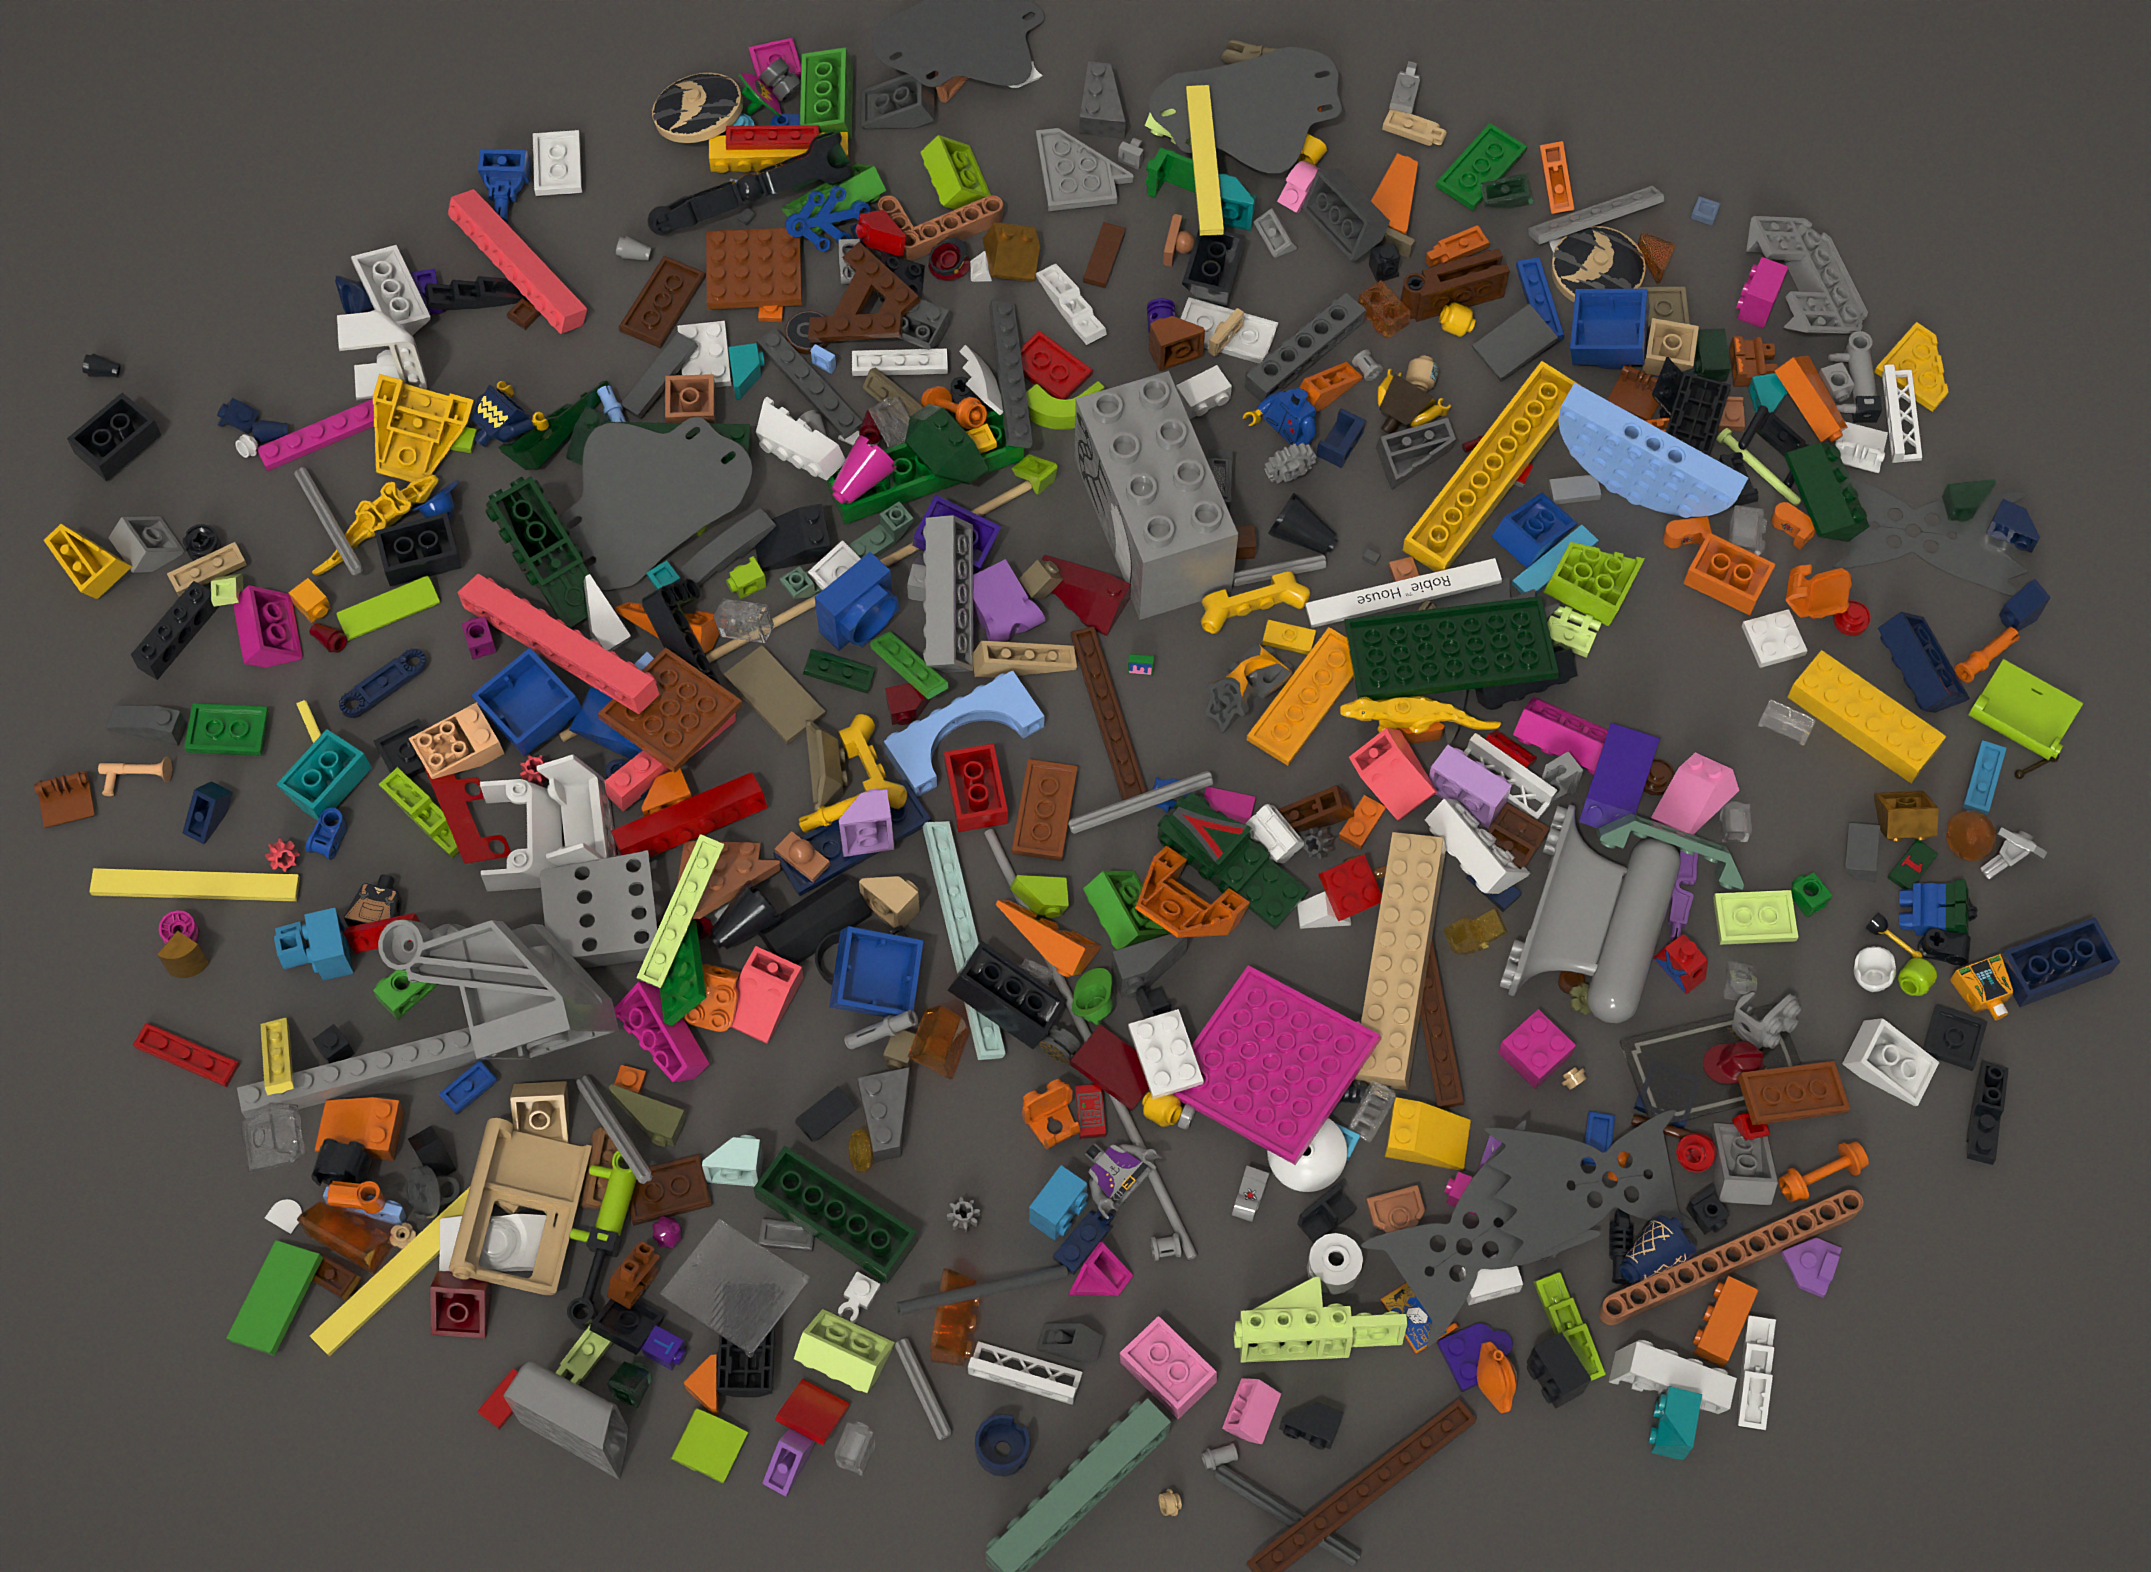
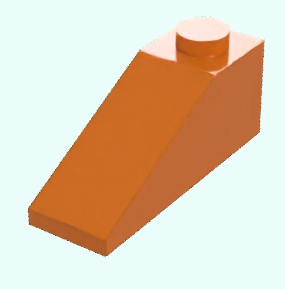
M1563 141L1540 145L1539 154L1551 215L1573 211L1574 204Z
M1344 362L1305 378L1299 388L1307 392L1306 400L1318 412L1361 381L1363 376L1348 362Z

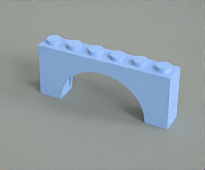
M1013 670L1007 674L1002 673L989 684L976 687L969 695L956 698L949 706L943 709H936L929 717L921 721L916 720L907 729L901 732H894L884 741L885 753L902 779L906 780L916 797L937 787V776L932 767V758L942 739L956 728L976 721H994L1011 727L1024 739L1044 727L1043 713Z

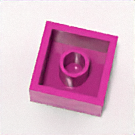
M1761 257L1758 265L1753 264L1748 281L1743 287L1736 309L1740 310L1737 317L1738 320L1764 329L1781 289L1788 266Z
M1538 1009L1502 1041L1498 1054L1536 1089L1572 1056L1576 1045Z

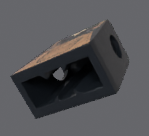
M381 874L377 886L368 883L362 884L344 915V920L348 927L400 916L402 899L399 892L392 889L395 882L393 877Z

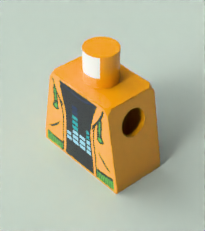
M2001 954L1955 971L1950 981L1973 1012L1978 1013L1989 1009L1994 1020H1999L2009 1014L2004 1003L2013 994V988Z

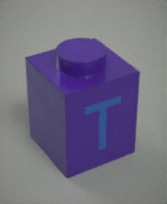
M656 1325L641 1348L645 1357L671 1371L676 1364L680 1365L687 1354L683 1339Z

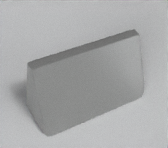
M1269 209L1253 221L1274 258L1298 248L1280 215L1274 209Z

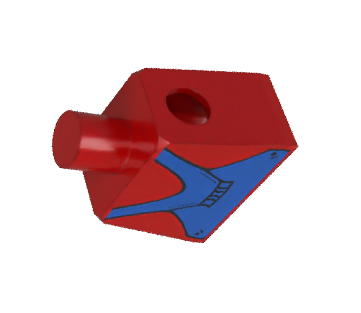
M1684 934L1653 957L1657 964L1685 994H1688L1706 979L1708 960L1697 948L1696 944L1690 941Z

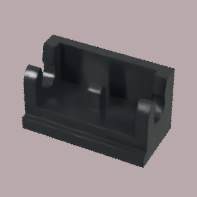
M1742 452L1720 455L1719 462L1748 477L1743 465ZM1749 477L1732 507L1758 502L1757 494L1759 492L1756 488H1753Z
M837 1086L797 1117L795 1123L811 1142H815L842 1119L856 1110V1107L841 1088Z

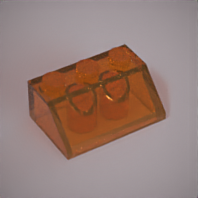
M320 1201L299 1215L297 1221L307 1236L373 1275L392 1249L391 1244L387 1240L389 1238L387 1234L377 1228L374 1231L365 1227L366 1222L355 1215L351 1218L343 1214L344 1210L341 1207L329 1206Z
M943 1268L939 1293L976 1285V1280L951 1269ZM980 1298L937 1307L930 1344L932 1362L964 1367L965 1358L970 1359L972 1342H968L969 1332H975L977 1316L972 1315L973 1307L979 1306Z

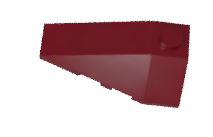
M1044 555L1041 560L1053 562L1058 567V573L1063 579L1051 593L1055 594L1069 611L1072 610L1085 626H1094L1097 632L1108 636L1130 600L1131 584L1111 574Z

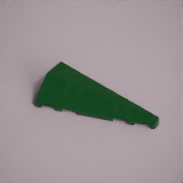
M602 381L589 393L584 392L581 394V399L573 405L565 404L545 417L549 423V427L546 430L540 431L534 426L533 430L517 435L518 439L509 444H502L499 446V449L525 470L539 468L601 401L597 391L603 386L607 388L609 385L608 381Z

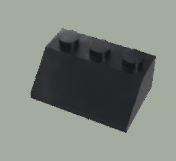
M1198 230L1182 285L1199 300L1227 308L1244 253L1245 236L1224 231L1223 235L1200 236Z

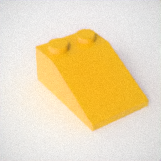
M1395 1097L1385 1157L1464 1171L1471 1120L1423 1102Z

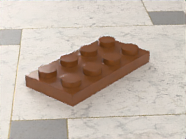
M1028 759L1012 854L1062 861L1078 766Z
M1835 1061L1742 1072L1737 1076L1752 1125L1844 1114L1850 1110Z

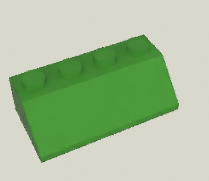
M846 47L802 54L800 125H819V133H827L834 130L848 132V139H852L853 62Z
M857 163L852 166L854 174L851 177L835 184L824 182L784 205L781 209L787 217L794 213H799L808 201L809 194L814 190L824 195L825 203L830 196L831 189L834 186H840L845 189L846 197L844 200L838 201L831 210V212L850 209L852 203L857 200L872 203L881 197L880 194L885 192L886 189L875 166ZM841 190L836 192V197L840 196ZM819 194L814 197V202L819 200ZM823 204L815 206L809 217L816 216ZM838 221V222H833V223H830V224L835 225V224L839 223L840 221ZM797 222L795 227H800V222ZM819 226L809 228L817 235L823 232V229Z

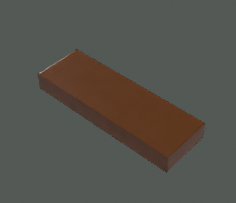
M1103 222L1083 277V283L1106 288L1126 233L1125 227Z

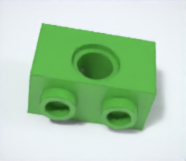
M396 970L388 978L381 979L373 992L377 1000L399 1020L437 987V984L426 982L412 983L408 980L406 970ZM409 983L406 989L398 990L401 984Z

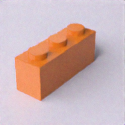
M1730 1276L1726 1278L1724 1283L1718 1282L1712 1295L1717 1298L1713 1307L1708 1305L1702 1320L1706 1321L1703 1330H1697L1692 1344L1696 1345L1693 1352L1694 1355L1724 1368L1731 1356L1758 1289Z

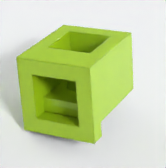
M754 556L749 558L750 563L739 565L729 572L730 578L726 579L732 593L736 591L740 599L766 587L765 575Z

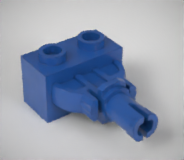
M480 149L478 172L489 191L488 199L490 201L495 200L494 211L507 223L508 206L511 200L516 202L517 194L523 185L530 182V158L526 150Z

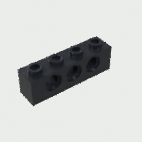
M195 581L189 585L132 652L131 657L138 669L156 680L161 677L220 607L213 606L209 589Z

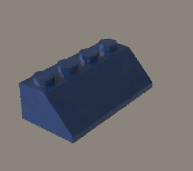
M1900 612L1878 628L1882 635L1880 637L1882 643L1890 649L1893 655V663L1904 674L1903 680L1907 687L1914 692L1916 696L1915 702L1921 710L1936 713L1970 699L1924 617Z

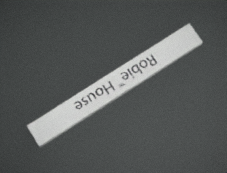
M1493 558L1305 603V608L1311 628L1344 621V619L1366 616L1424 602L1425 600H1433L1502 583V578L1496 559Z

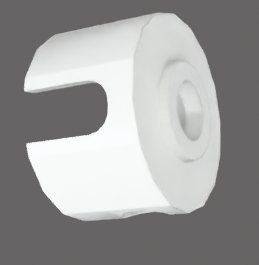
M1338 1233L1324 1235L1314 1243L1310 1250L1307 1263L1309 1279L1320 1277L1321 1291L1334 1295L1348 1291L1355 1285L1361 1272L1363 1263L1361 1249L1347 1235ZM1338 1252L1342 1254L1344 1262L1340 1266L1332 1265L1328 1259L1331 1253Z

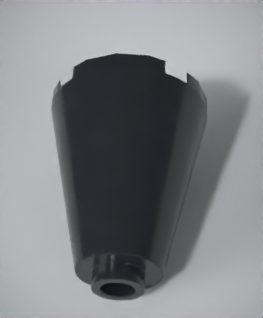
M1295 493L1292 494L1268 532L1272 537L1324 554L1326 550L1331 553L1338 542L1335 539L1336 533Z
M750 880L743 885L710 930L713 934L710 939L719 949L724 946L728 950L783 919L779 913L774 916L777 912L756 886L753 889L750 888L753 886Z

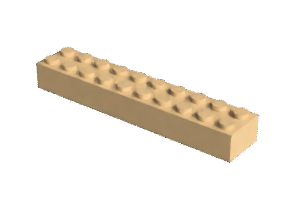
M1392 832L1361 1025L1380 1034L1381 1040L1355 1077V1080L1365 1081L1367 1085L1391 1086L1392 1089L1408 1090L1446 853L1443 837Z

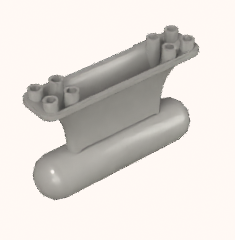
M1569 804L1568 809L1557 806L1542 852L1552 855L1545 885L1526 941L1514 940L1500 987L1509 989L1508 995L1515 996L1524 982L1540 973L1570 971L1592 976L1587 992L1589 1009L1601 1021L1618 1024L1633 1017L1638 1009L1679 874L1680 854L1673 844L1650 837L1641 840L1634 846L1626 867L1616 864L1597 854L1583 841L1576 827V807Z

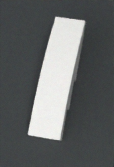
M1056 263L1036 273L1037 279L1052 302L1086 345L1107 335L1106 328L1093 315L1092 307L1082 298L1077 285Z
M964 345L959 352L969 360L963 366V369L971 376L966 385L982 401L1001 415L1003 413L1001 393L991 369L980 356L967 345Z
M1747 1316L1740 1377L1738 1426L1766 1430L1773 1377L1771 1370L1774 1354L1775 1319Z

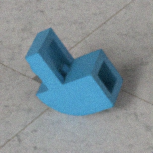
M301 922L275 928L276 936H274L277 956L283 969L287 970L308 964L307 945Z

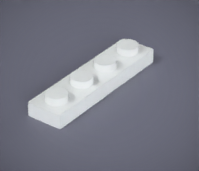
M947 349L852 351V375L867 376L869 370L875 367L884 375L948 374Z

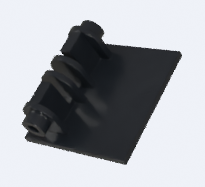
M881 252L880 261L922 299L925 265ZM878 293L880 301L884 302L885 299Z
M1669 357L1665 359L1652 396L1662 406L1659 411L1660 418H1670L1684 374Z

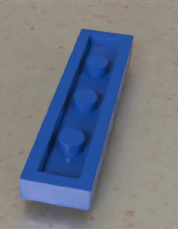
M1540 258L1517 261L1516 269L1527 304L1534 308L1558 336V341L1563 340L1564 333Z

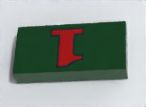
M1917 839L1887 878L1903 890L1912 889L1913 883H1917L1936 859L1938 853Z

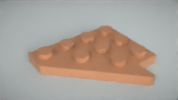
M688 841L683 845L678 883L697 841ZM719 841L724 844V848L692 919H700L734 899L748 880L752 882V887L779 872L781 868L780 860H760L761 843Z

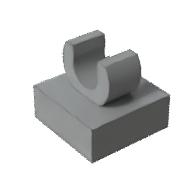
M1133 138L1130 144L1122 141L1119 147L1118 162L1139 170L1143 164V149L1140 148L1142 141Z

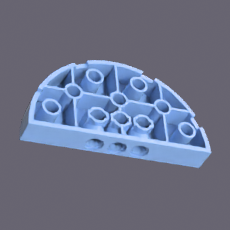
M1576 383L1573 384L1559 411V429L1570 455L1590 475L1605 485L1608 491L1619 494L1631 504L1641 505L1655 511L1684 518L1710 516L1732 506L1748 480V477Z

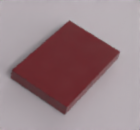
M1101 1024L1069 1062L1070 1066L1131 1111L1149 1090L1136 1050Z

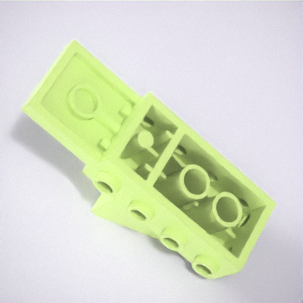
M1313 1277L1253 1310L1241 1311L1240 1321H1235L1234 1347L1240 1349L1241 1363L1349 1358L1351 1347L1402 1345L1407 1328L1406 1314H1399L1394 1311L1386 1312L1383 1315L1359 1313L1356 1316H1351L1350 1306L1331 1304L1323 1307L1320 1277ZM1257 1343L1258 1345L1251 1347L1248 1344Z

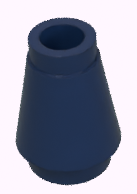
M258 419V422H252L253 437L256 441H260V443L276 440L288 435L287 423Z

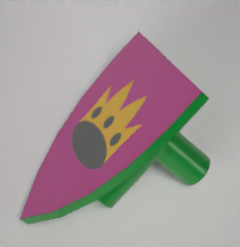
M739 73V77L746 85L742 89L741 94L752 101L745 108L746 112L749 115H753L764 104L780 117L779 100L772 92L773 87H767L759 77L753 74Z

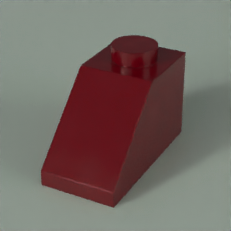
M910 683L885 688L892 725H907L917 720L932 699L924 697Z

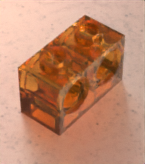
M1382 280L1359 294L1358 303L1366 309L1365 317L1371 321L1374 329L1378 333H1382L1386 339L1409 325L1411 311Z

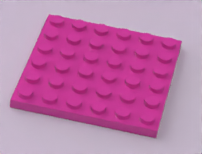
M1248 965L1192 1044V1049L1204 1081L1203 1084L1173 1093V1095L1177 1096L1185 1105L1186 1103L1189 1104L1196 1111L1296 1165L1380 1042L1381 1037L1380 1034Z

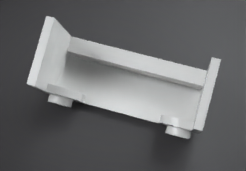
M372 310L364 313L337 315L340 351L381 346L390 347V350H384L377 355V363L354 365L357 400L373 398L379 374L401 379L407 385L427 389V379L414 337L387 314L379 310Z
M569 755L536 766L537 771L549 779L548 793L551 799H555L561 805L565 846L558 848L557 851L546 854V859L559 867L617 856L616 845L611 830H614L611 801L606 796L605 779L575 755Z
M523 779L480 782L486 803L512 802L514 804H527V848L517 849L509 854L507 869L481 871V877L487 892L541 888V871L557 867L546 859V854L563 847L561 805L555 799H551L547 788Z

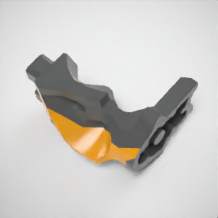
M1258 643L1255 644L1242 658L1231 664L1227 670L1230 674L1221 680L1208 683L1207 688L1210 692V700L1205 714L1218 722L1221 732L1224 733L1230 728L1237 714L1241 716L1247 714L1249 709L1248 699L1257 696L1264 699L1275 690H1282L1289 680L1293 665L1288 661H1278L1275 658V650L1269 645L1262 647ZM1222 701L1224 704H1227L1226 708L1222 706Z

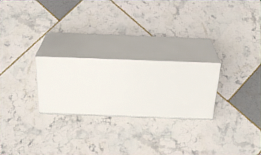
M397 245L351 256L354 267L375 310L387 314L412 336L430 320L429 312Z

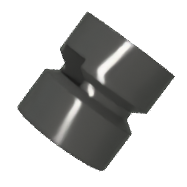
M782 58L773 62L759 76L767 87H773L772 92L780 102L788 98L801 85V80L794 72L789 73L790 67Z

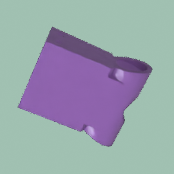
M1006 559L973 575V613L985 630L988 641L1006 642L1014 634L1028 631L1046 621L1040 608L1028 599L1025 590Z

